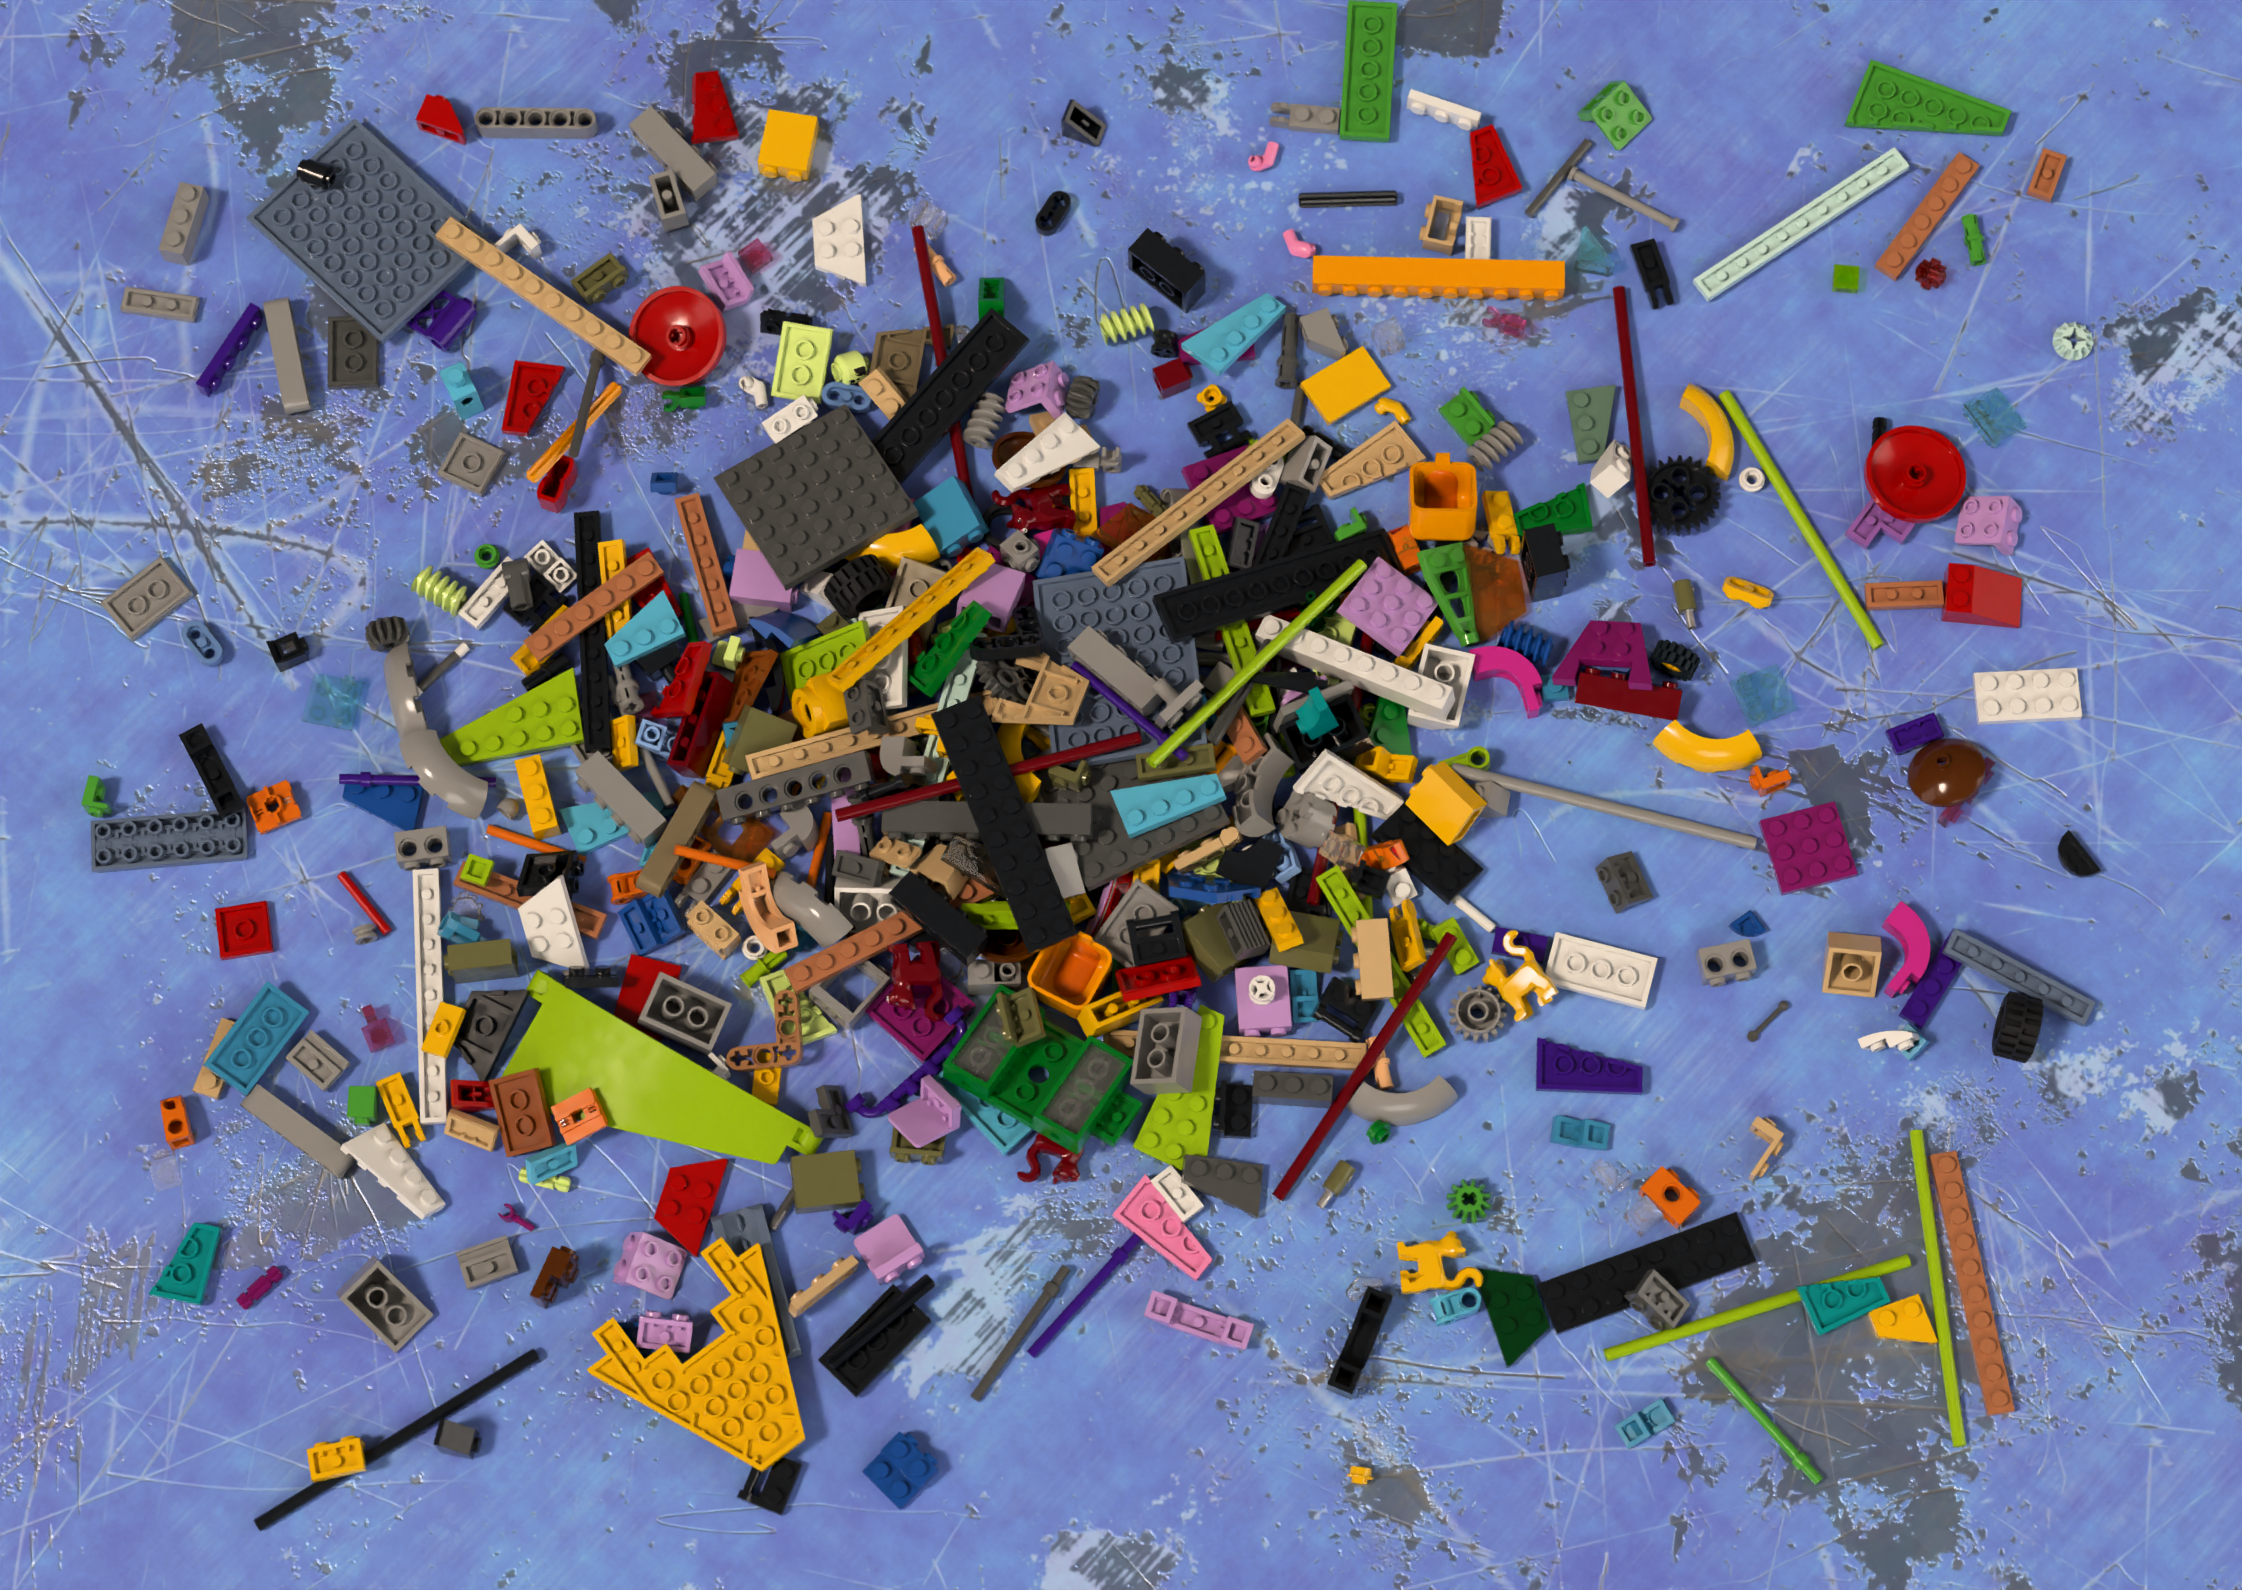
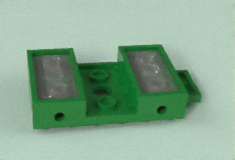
M1000 984L943 1063V1077L1076 1155L1079 1154L1091 1135L1115 1147L1141 1110L1143 1104L1123 1092V1089L1131 1079L1133 1059L1089 1035L1086 1041L1079 1039L1046 1020L1045 1009L1040 1006L1039 1010L1046 1037L1017 1048L1011 1042H1007L1004 1039L1001 1027H1003L1002 1018L998 1015L995 1006L998 1003L997 993L1002 992L1004 995L1009 996L1016 992ZM1045 1068L1049 1073V1077L1045 1082L1035 1083L1030 1080L1028 1073L1031 1069Z

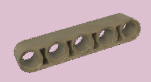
M693 781L642 869L636 882V888L659 899L664 895L685 858L675 855L674 847L676 844L686 847L692 846L717 801L716 790Z

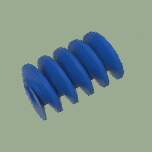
M1511 620L1505 626L1497 646H1501L1504 643L1505 648L1511 649L1514 647V651L1519 654L1523 651V656L1527 659L1533 655L1534 664H1537L1542 658V667H1545L1554 644H1552V635L1543 640L1542 631L1533 636L1532 627L1525 633L1524 624L1521 623L1517 629H1514V620Z

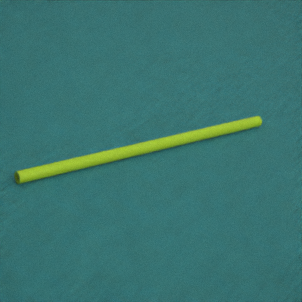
M1730 390L1722 392L1718 397L1873 650L1880 648L1884 645V642Z
M1358 559L1146 758L1147 763L1155 769L1359 577L1367 569L1365 562Z
M1917 1129L1909 1131L1952 1445L1953 1448L1966 1446L1923 1130Z
M1904 1254L1812 1284L1879 1277L1911 1267V1261L1908 1254ZM1796 1289L1678 1325L1674 1329L1662 1330L1605 1348L1603 1353L1606 1361L1609 1362L1797 1303L1801 1299Z

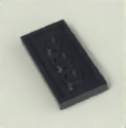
M1405 803L1382 823L1371 836L1378 844L1402 839L1410 858L1402 863V865L1447 905L1461 894L1483 871V868L1455 843L1449 846L1446 845Z
M894 1284L818 1359V1362L856 1399L932 1322L927 1315L913 1304L842 1364L833 1369L827 1363L826 1356L903 1293Z

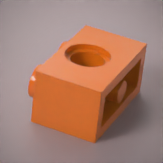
M1661 1166L1644 1183L1638 1194L1678 1230L1699 1208L1701 1204L1700 1196L1691 1187L1688 1186L1686 1188L1679 1182V1176L1672 1169L1668 1168L1666 1170ZM1672 1190L1677 1193L1678 1200L1669 1201L1665 1198L1664 1193Z

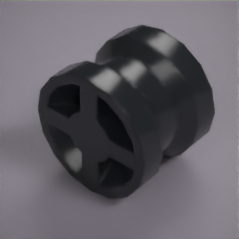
M1155 330L1153 332L1154 344L1151 346V353L1162 358L1174 357L1176 353L1174 343L1177 342L1178 335L1170 330Z

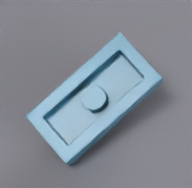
M558 1142L557 1146L553 1148L547 1147L544 1151L525 1158L527 1181L534 1185L578 1166L576 1144L568 1146L566 1142Z

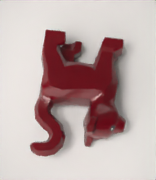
M1053 484L1043 488L1020 489L1010 493L1008 497L1001 496L998 490H994L991 494L995 504L1001 507L1011 506L1013 516L1007 523V528L1020 530L1023 534L1033 529L1047 531L1054 528H1068L1073 530L1076 521L1075 512L1069 506L1062 504V495H1070L1069 484ZM1020 499L1025 502L1027 508L1014 503Z
M937 941L917 942L916 950L920 952V960L917 961L910 960L909 949L906 943L887 945V951L893 953L891 971L893 988L891 993L887 995L888 1004L904 1008V1010H908V1008L915 1010L916 1005L911 986H930L933 994L925 1002V1016L933 1022L942 1021L945 1014L934 1011V1006L943 998L941 970L939 968V943Z
M1038 1133L1026 1155L1031 1171L1028 1173L1023 1171L1017 1172V1177L1023 1182L1037 1180L1041 1174V1164L1037 1155L1041 1152L1061 1159L1052 1173L1054 1176L1053 1184L1056 1185L1058 1181L1064 1183L1070 1181L1077 1182L1081 1175L1078 1171L1077 1163L1083 1155L1084 1147L1076 1155Z

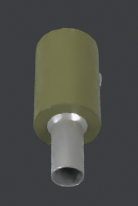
M1690 579L1676 581L1672 584L1678 613L1685 616L1688 630L1695 629L1696 623L1693 612L1697 611L1694 587Z
M1339 1160L1323 1183L1322 1187L1325 1191L1316 1205L1324 1209L1332 1196L1339 1197L1356 1170L1345 1161Z

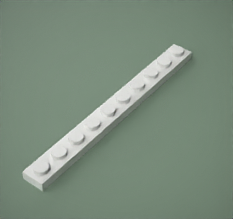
M439 868L419 869L412 871L421 1125L446 1124L448 1116L446 1059L425 1053L421 1050V1047L440 1001L444 1002L442 937L437 935L438 927L442 921Z

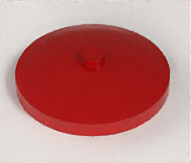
M671 286L654 292L641 303L632 318L628 339L649 352L652 356L651 360L641 371L646 377L664 386L685 387L703 380L716 368L725 350L727 331L724 317L719 307L711 298L690 287Z
M1909 425L1891 429L1876 440L1865 460L1864 479L1870 496L1887 514L1905 522L1927 523L1944 517L1957 505L1965 490L1966 469L1959 451L1945 436L1926 427Z

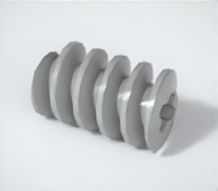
M984 392L978 401L975 402V410L971 412L972 419L968 420V428L964 430L965 437H963V440L966 443L977 448L992 449V444L987 440L996 439V436L991 431H999V426L994 422H1002L1003 418L998 413H1006L1005 408L1001 405L1005 401L1000 396Z
M1505 420V422L1500 421L1497 424V428L1492 427L1489 434H1484L1481 437L1482 440H1476L1474 446L1467 447L1466 453L1474 466L1483 472L1484 466L1490 470L1493 469L1491 460L1498 464L1501 462L1499 454L1508 457L1507 447L1511 451H1515L1514 442H1517L1519 445H1523L1524 442L1515 426Z

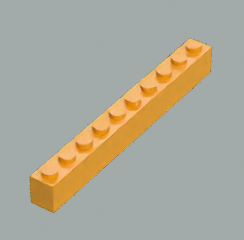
M1313 255L1312 293H1317L1321 296L1343 294L1344 296L1352 297L1357 294H1368L1370 297L1393 295L1397 298H1404L1408 295H1418L1420 298L1443 296L1447 299H1454L1458 296H1463L1470 299L1493 297L1496 300L1519 298L1520 300L1528 301L1533 298H1544L1546 301H1556L1563 299L1565 290V261Z

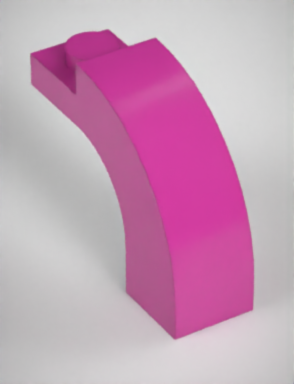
M1484 646L1469 650L1468 653L1475 654L1472 667L1474 682L1492 677L1509 680L1518 688L1521 694L1527 718L1538 717L1539 709L1542 707V700L1537 691H1541L1543 682L1538 671L1527 658L1514 650L1500 646Z
M1902 901L1899 902L1882 925L1884 930L1900 942L1905 956L1904 965L1884 991L1891 998L1897 992L1902 995L1911 982L1917 985L1927 968L1930 958V939L1927 929L1920 917Z

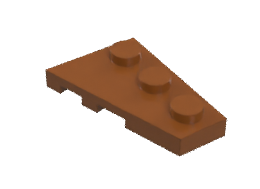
M772 649L745 652L743 661L738 662L732 681L735 688L723 722L739 720L745 704L752 707L779 653Z

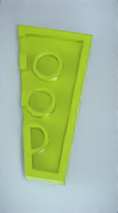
M860 620L780 653L790 702H792V694L795 689L804 687L811 677L832 672L871 638L867 621Z

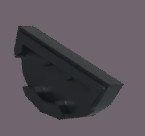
M2068 830L2060 839L2057 848L2058 859L2062 867L2070 874L2078 877H2092L2101 872L2100 868Z

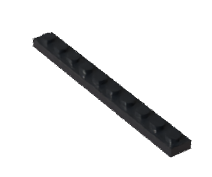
M599 510L574 513L578 601L602 585L598 543L602 542L601 514ZM604 616L579 634L584 747L586 754L596 753L597 751H612L607 650L604 645L607 642Z

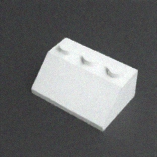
M1425 643L1418 674L1453 687L1455 702L1445 722L1409 708L1407 725L1429 730L1459 727L1475 654Z
M882 876L880 887H873L837 877L834 886V907L852 925H855L856 929L849 932L857 934L901 912L899 908L891 903L889 892L901 881L902 877L887 878Z

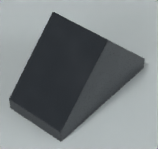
M1070 99L1061 120L1062 136L1098 147L1107 125L1074 99Z

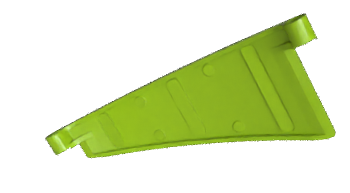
M539 969L535 972L526 990L531 992L529 996L541 1002L542 1005L501 1077L539 1068L549 1113L553 1114L552 1106L590 1087L595 1091L597 1099H599L609 1122L607 1127L773 1165L778 1163L787 1145L804 1155L816 1153L823 1138H815L810 1125L787 1115L633 1027L580 994L565 988L563 984ZM583 1111L575 1115L577 1120H583L586 1117Z

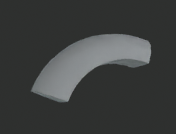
M404 643L394 647L386 655L383 663L388 698L400 741L412 732L429 729L420 699H415L419 697L415 669L408 644Z
M418 730L405 736L399 743L400 751L408 769L413 768L419 776L420 780L418 783L432 797L436 794L449 803L447 805L449 809L476 820L482 812L487 799L488 782L471 775L456 764L442 747L436 730Z
M1268 732L1262 737L1268 751L1249 766L1247 765L1243 773L1238 774L1233 791L1236 794L1235 806L1232 807L1234 822L1238 832L1248 837H1259L1268 834L1276 828L1272 818L1273 797L1281 778L1294 763L1289 752Z
M776 871L774 879L771 878L769 880L772 896L780 912L800 925L822 948L834 944L853 928V925L836 907L817 898L819 896L818 891L804 881L801 884L793 881L794 876L792 874Z
M1440 1075L1423 1088L1407 1093H1388L1375 1089L1363 1082L1351 1098L1346 1109L1372 1123L1381 1120L1394 1126H1409L1429 1118L1432 1119L1441 1114L1458 1099V1095Z

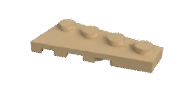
M1395 420L1324 470L1318 486L1331 500L1409 469L1417 462H1426V457Z

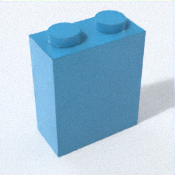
M954 475L913 502L923 525L933 539L939 553L947 558L959 555L965 547L980 541L984 534L990 531L964 481Z

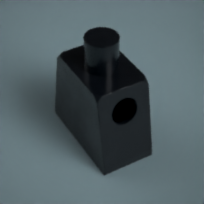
M673 642L633 662L653 682L664 677L670 686L676 676L674 669L681 658V654L676 642Z

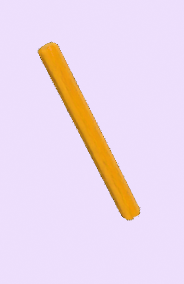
M611 382L591 403L585 431L621 394L622 387L619 384ZM577 419L526 472L528 480L537 483L567 452L571 446Z

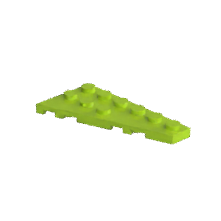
M572 667L439 739L442 747L456 764L463 767L584 743V727L575 669Z
M1200 1005L1196 1013L1202 1017L1192 1091L1191 1093L1158 1094L1133 1145L1134 1149L1165 1164L1172 1165L1180 1171L1183 1168L1184 1155L1208 1156L1225 1016L1203 1005Z

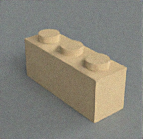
M1388 918L1356 920V927H1351L1352 943H1357L1358 953H1353L1354 969H1359L1360 979L1355 980L1356 995H1361L1362 1001L1393 999Z

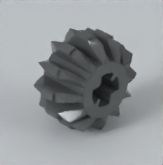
M1081 375L1073 379L1066 398L1065 409L1067 414L1078 419H1087L1092 416L1100 395V385L1097 380Z
M386 616L384 618H377L376 621H371L365 627L366 641H368L371 650L389 652L394 647L410 641L409 628L402 617Z

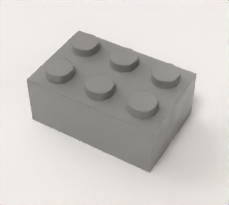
M660 972L636 1025L708 1057L732 1004Z
M1188 1007L1141 1009L1130 1085L1145 1094L1191 1093L1202 1017Z

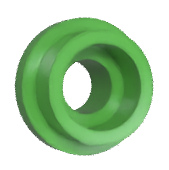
M483 544L476 549L474 559L479 567L491 569L498 564L500 553L494 545ZM486 554L492 555L488 561L483 560Z

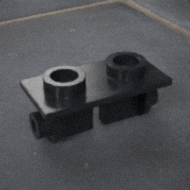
M768 308V311L763 310L760 313V333L781 336L783 321L812 326L813 317H809L808 314L792 312L790 317H788L785 311Z

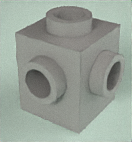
M1017 530L999 545L1001 558L1008 568L1027 573L1033 571L1040 562L1039 545L1033 538L1028 539L1020 530Z

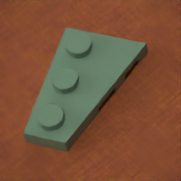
M1616 385L1566 391L1565 396L1578 465L1597 463L1605 452Z

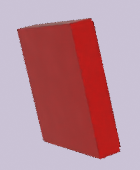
M267 901L215 909L220 959L222 961L274 952Z

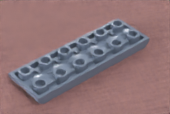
M242 808L221 819L218 811L215 810L91 821L92 871L105 873L244 861L248 859L246 808Z
M762 1203L710 1217L716 1241L722 1237L737 1258L756 1243L760 1245L787 1360L802 1356L792 1314L788 1311L789 1303Z

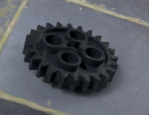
M1681 455L1678 456L1677 462H1673L1670 456L1668 457V464H1664L1659 460L1658 469L1650 466L1651 475L1646 474L1651 523L1653 525L1657 522V531L1659 532L1665 527L1667 535H1670L1672 530H1676L1677 536H1680L1682 530H1685L1690 535L1692 527L1699 532L1700 523L1708 526L1709 520L1707 516L1715 518V511L1713 509H1719L1720 505L1716 500L1721 499V493L1718 492L1720 484L1714 482L1716 474L1708 475L1710 467L1706 466L1701 469V460L1692 464L1691 456L1688 457L1686 462H1683ZM1676 476H1684L1686 478L1683 482L1673 480ZM1663 481H1667L1670 484V487L1667 484L1663 483ZM1663 492L1667 494V497L1657 499L1655 495ZM1697 492L1702 493L1704 495L1700 499H1694L1691 497L1692 494ZM1688 504H1689L1692 508H1695L1696 510H1695V511H1692V510L1688 507ZM1677 509L1685 511L1682 516H1675L1673 514Z

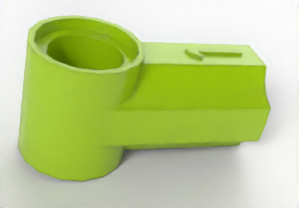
M1475 746L1466 753L1438 762L1439 764L1444 761L1451 768L1453 763L1488 771L1490 756L1484 747ZM1480 756L1485 759V762L1482 765H1474L1471 760L1474 757Z

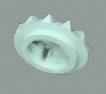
M2076 321L2072 323L2065 322L2057 328L2052 341L2055 351L2064 359L2072 361L2085 358L2091 352L2094 344L2092 332L2088 331L2086 325L2077 324ZM2073 333H2075L2076 339L2080 340L2076 343L2074 349H2072L2071 341L2067 340L2070 339Z

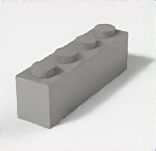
M650 106L628 124L631 135L666 171L672 169L676 182L695 201L699 200L718 184L716 175L718 171L710 161L705 162L700 157L701 153L695 145L691 144L689 146L684 140L685 136L677 127L673 129L668 124L669 120L662 111L656 112Z
M1088 625L1067 647L1071 658L1078 661L1147 718L1163 701L1151 688L1159 678L1155 675L1150 677L1145 673L1146 669L1137 660L1132 662L1126 657L1127 653L1117 644L1113 646L1108 642V637L1101 630L1097 629L1095 631Z
M599 751L594 753L575 770L578 777L576 781L578 786L585 793L590 791L595 796L593 800L600 809L605 810L607 808L612 813L610 817L613 822L620 828L624 826L629 831L627 835L636 845L641 843L647 849L662 836L668 826L667 820Z

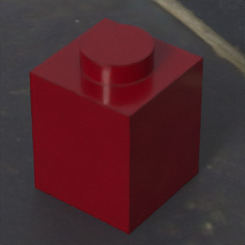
M1181 358L1153 368V380L1162 399L1190 389V379L1193 378V374L1189 365H1184Z

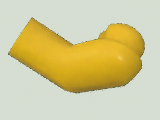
M1383 397L1374 405V409L1379 415H1384L1386 412L1393 413L1401 426L1411 421V417L1399 401Z

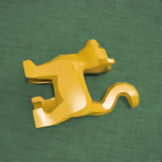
M1514 929L1504 935L1503 947L1512 956H1523L1525 962L1509 976L1502 959L1496 961L1490 959V965L1486 968L1482 981L1486 985L1497 987L1502 999L1508 1002L1516 1011L1514 1019L1516 1022L1525 1021L1534 1014L1526 998L1531 992L1534 991L1538 995L1537 1002L1540 1006L1547 1005L1553 1000L1552 997L1559 992L1552 980L1544 974L1543 968L1535 960L1533 952L1527 946H1515L1513 944V939L1518 935V931Z
M1447 1232L1445 1237L1439 1241L1426 1240L1413 1246H1406L1402 1241L1397 1242L1399 1260L1418 1262V1272L1400 1271L1402 1294H1419L1427 1290H1456L1461 1288L1468 1277L1473 1278L1476 1287L1482 1286L1483 1275L1475 1267L1463 1268L1453 1280L1447 1279L1445 1275L1442 1257H1466V1248L1462 1247V1242L1456 1232Z

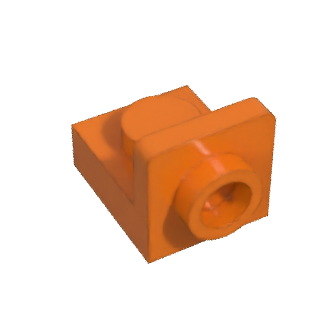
M1758 765L1752 767L1751 776L1748 777L1754 791L1757 790L1760 797L1789 787L1792 779L1788 769L1782 772L1779 770L1771 771L1763 778Z

